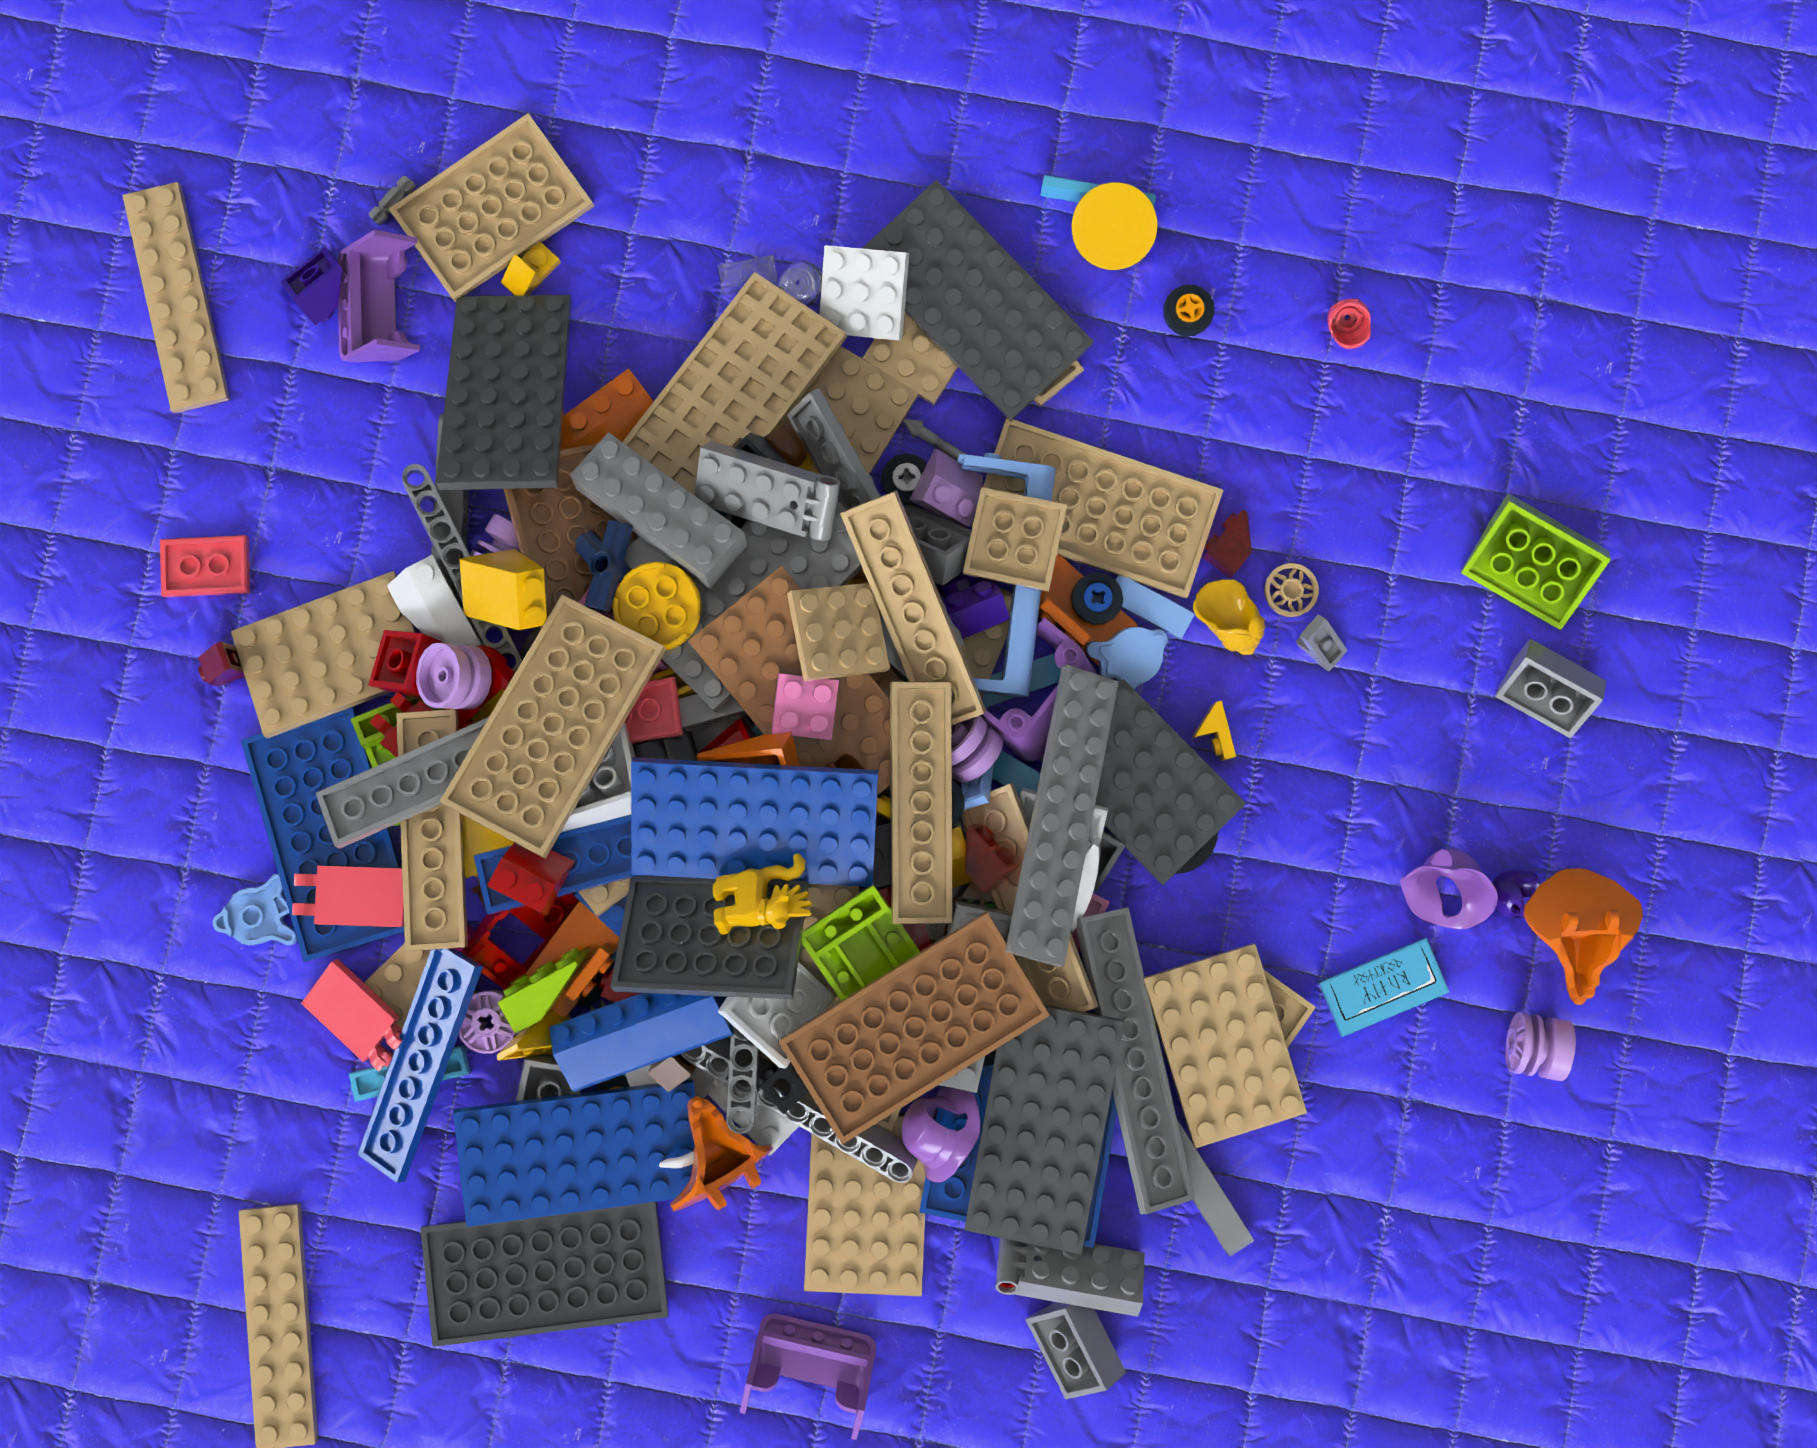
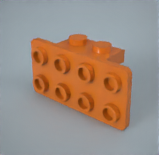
M1057 555L1049 592L1041 591L1039 614L1041 616L1039 618L1042 620L1045 617L1078 644L1085 655L1099 666V661L1088 656L1086 653V645L1091 641H1107L1123 628L1138 627L1137 623L1122 610L1119 611L1113 620L1105 624L1093 625L1080 619L1072 608L1071 595L1074 586L1084 576L1062 556Z
M579 901L528 969L526 975L529 978V976L537 972L536 969L549 961L555 964L562 959L561 956L576 947L579 951L589 947L590 952L551 1008L560 1016L565 1017L570 1014L582 996L587 998L597 985L594 980L599 973L604 975L614 963L611 957L618 949L619 937Z

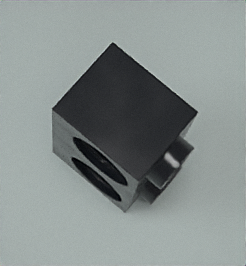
M791 1062L787 1068L779 1067L776 1069L775 1066H772L760 1077L763 1082L759 1087L782 1114H785L809 1093ZM778 1079L786 1080L789 1085L788 1092L781 1097L776 1096L772 1091V1085Z

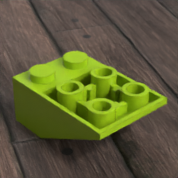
M576 947L561 956L562 959L555 964L549 961L536 969L537 972L529 976V978L526 974L512 981L511 986L503 990L505 995L497 1003L515 1034L542 1020L556 1003L590 952L589 947L581 951Z

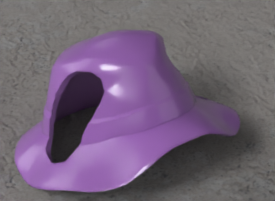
M1449 848L1438 850L1421 867L1414 869L1407 876L1400 879L1402 891L1411 911L1422 920L1451 929L1471 928L1485 921L1497 906L1498 895L1492 882L1481 872L1476 860L1461 850ZM1440 876L1450 878L1460 891L1462 908L1457 915L1447 916L1443 913L1442 901L1436 885V881Z
M942 1087L935 1097L915 1100L906 1111L902 1122L904 1146L924 1164L925 1176L932 1182L940 1183L949 1179L967 1158L980 1134V1115L975 1095L970 1091L950 1087ZM938 1107L954 1114L966 1113L968 1119L965 1127L956 1131L938 1124L934 1121Z

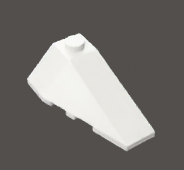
M430 555L405 568L387 585L399 611L423 634L444 643L483 645L470 618L464 615L463 604L441 561L434 555Z

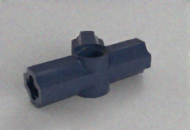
M609 520L603 540L596 532L591 530L580 534L576 539L575 550L588 563L590 572L593 574L585 602L586 607L599 612L610 613L617 584L628 573V563L624 559L633 530L632 526Z

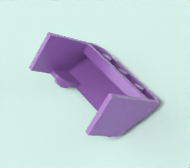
M373 230L341 250L337 261L342 268L338 302L339 354L343 361H398L420 351L419 344L409 343L403 332L396 331L395 278L399 277L406 270L407 257L404 251L417 244V237Z
M1045 617L1038 623L1036 634L1056 649L1054 660L1060 669L1067 664L1097 674L1078 644ZM1058 685L1032 717L1018 708L1008 710L999 720L987 710L985 714L981 715L986 723L991 725L1000 734L1003 744L1024 761L1035 762L1045 753Z
M780 1314L766 1315L760 1324L740 1413L746 1414L751 1389L761 1392L770 1391L776 1387L779 1375L837 1388L835 1402L838 1407L844 1411L856 1414L851 1439L857 1440L865 1411L876 1353L875 1341L870 1336Z

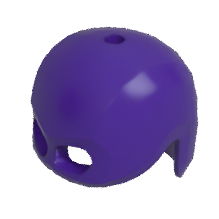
M1525 870L1505 871L1499 874L1492 883L1498 895L1495 909L1505 917L1525 919L1523 916V897H1532L1539 886L1538 875L1532 871Z

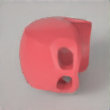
M1344 299L1330 307L1327 324L1332 337L1340 347L1355 349L1361 347L1370 339V312L1361 300Z

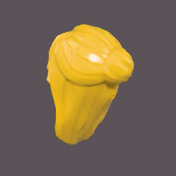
M1222 579L1211 583L1208 582L1196 594V599L1193 603L1196 617L1210 628L1222 641V645L1226 649L1237 651L1242 655H1252L1264 636L1265 619L1260 616L1258 608L1249 598L1245 587L1236 580Z

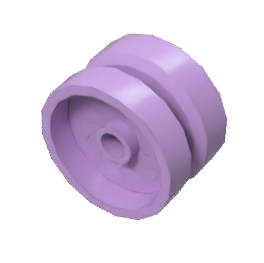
M432 644L424 650L416 670V685L419 695L427 705L433 708L475 709L487 697L492 682L491 666L488 657L482 649L474 645Z
M981 715L951 725L952 778L957 782H970L980 777L990 769L1002 750V737L991 725L986 723Z

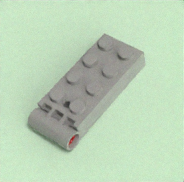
M710 441L700 448L695 496L713 509L802 537L809 535L813 539L826 541L832 537L841 482L834 477L817 474Z
M1000 1238L995 1289L1005 1295L1014 1294L1138 1317L1143 1305L1145 1253L1095 1244L1094 1248L1083 1246L1081 1255Z

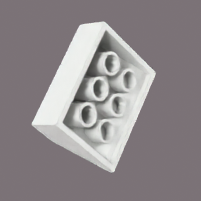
M625 722L561 833L631 815V761L633 757L636 758L630 742Z

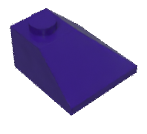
M324 247L281 281L293 301L315 326L319 322H325L330 319L338 308L342 268L327 248Z

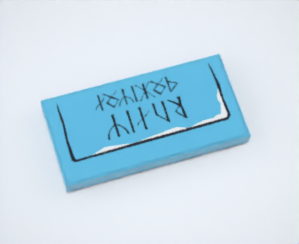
M1427 938L1420 939L1318 982L1342 1037L1449 993Z

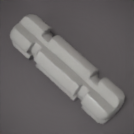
M402 176L396 182L397 186L392 187L379 201V206H375L370 211L369 216L375 223L382 225L387 220V215L392 214L389 208L405 198L406 193L410 194L416 185L407 176Z

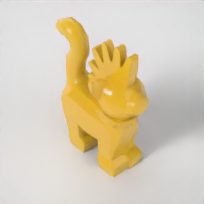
M794 854V865L791 868L775 865L767 866L763 869L751 868L737 874L716 877V882L713 884V896L716 901H723L727 896L735 895L734 905L713 910L714 924L718 931L724 935L728 934L731 928L735 926L752 927L760 924L761 926L771 924L776 929H782L786 926V921L790 917L810 916L812 914L810 910L804 908L812 906V903L809 900L803 901L809 897V893L807 891L799 893L801 891L800 885H796L791 890L788 884H785L782 889L775 885L771 899L767 898L769 881L773 879L790 881L799 878L803 874L806 865L804 858L800 854Z

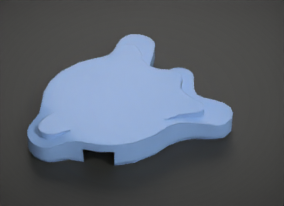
M1131 626L1116 632L1107 641H1091L1086 645L1085 649L1088 656L1099 661V675L1110 679L1115 678L1119 682L1124 679L1135 690L1138 685L1149 681L1159 671L1168 638L1167 634L1161 629L1148 630L1142 627Z
M279 874L272 875L262 886L237 891L232 895L233 897L227 906L213 919V927L217 932L226 933L241 942V944L257 945L270 940L279 941L285 945H294L297 942L294 929L283 921L284 916L290 913Z

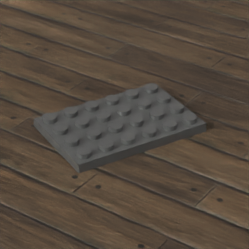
M1124 679L1118 683L1095 805L1108 808L1104 827L1114 837L1125 843V848L1161 885H1164L1246 803ZM1044 755L1039 759L1042 763Z
M643 875L631 877L610 987L614 992L793 1000L805 916L790 917L786 921V926L782 929H776L771 924L764 926L760 924L752 927L735 926L731 928L728 934L722 935L714 924L713 910L734 905L735 895H729L723 901H716L713 896V884L716 882V879ZM771 880L768 883L767 898L771 899L775 885L782 889L785 884H788L790 890L796 885H800L801 891L799 893L808 892L809 885L807 881Z

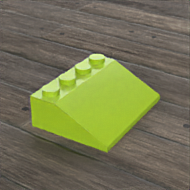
M1508 493L1484 530L1461 570V574L1561 630L1608 565L1611 557L1609 550Z

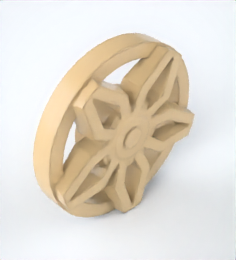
M1296 563L1283 564L1274 569L1267 577L1264 586V595L1268 606L1279 615L1285 617H1297L1308 612L1315 605L1319 594V586L1314 574L1305 566ZM1284 569H1292V571L1288 575V579L1285 575L1279 574L1278 572ZM1299 570L1298 579L1293 578L1295 572ZM1303 573L1308 576L1312 585L1301 583L1303 581ZM1273 577L1282 580L1283 583L1278 585ZM1271 583L1274 586V588L1279 589V591L1274 592L1272 596L1270 595ZM1304 588L1313 591V593L1303 594ZM1278 595L1283 598L1280 602H1273ZM1312 597L1307 607L1302 609L1303 601L1301 600V598L1306 599ZM1287 601V607L1291 612L1282 610L1278 606L1284 605ZM1294 601L1297 602V611L1292 606Z

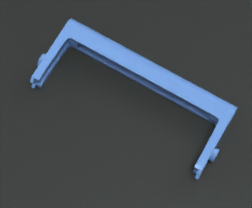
M985 453L984 457L959 454V458H957V463L962 464V470L1022 479L1025 481L1024 496L1052 501L1056 468L1052 466L1001 459V455ZM1013 584L1002 680L973 678L979 692L1013 697H1029L1042 590Z

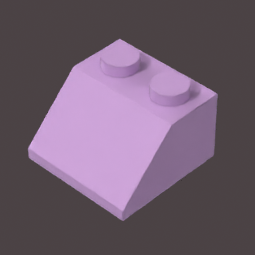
M934 449L910 497V501L956 524L970 527L975 517L980 490L983 487V476L974 471L962 470V464L957 463L955 459L938 449Z

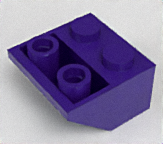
M961 571L958 576L944 585L935 583L942 603L947 609V614L954 626L960 631L962 639L1010 620L1002 592L994 580L965 575Z

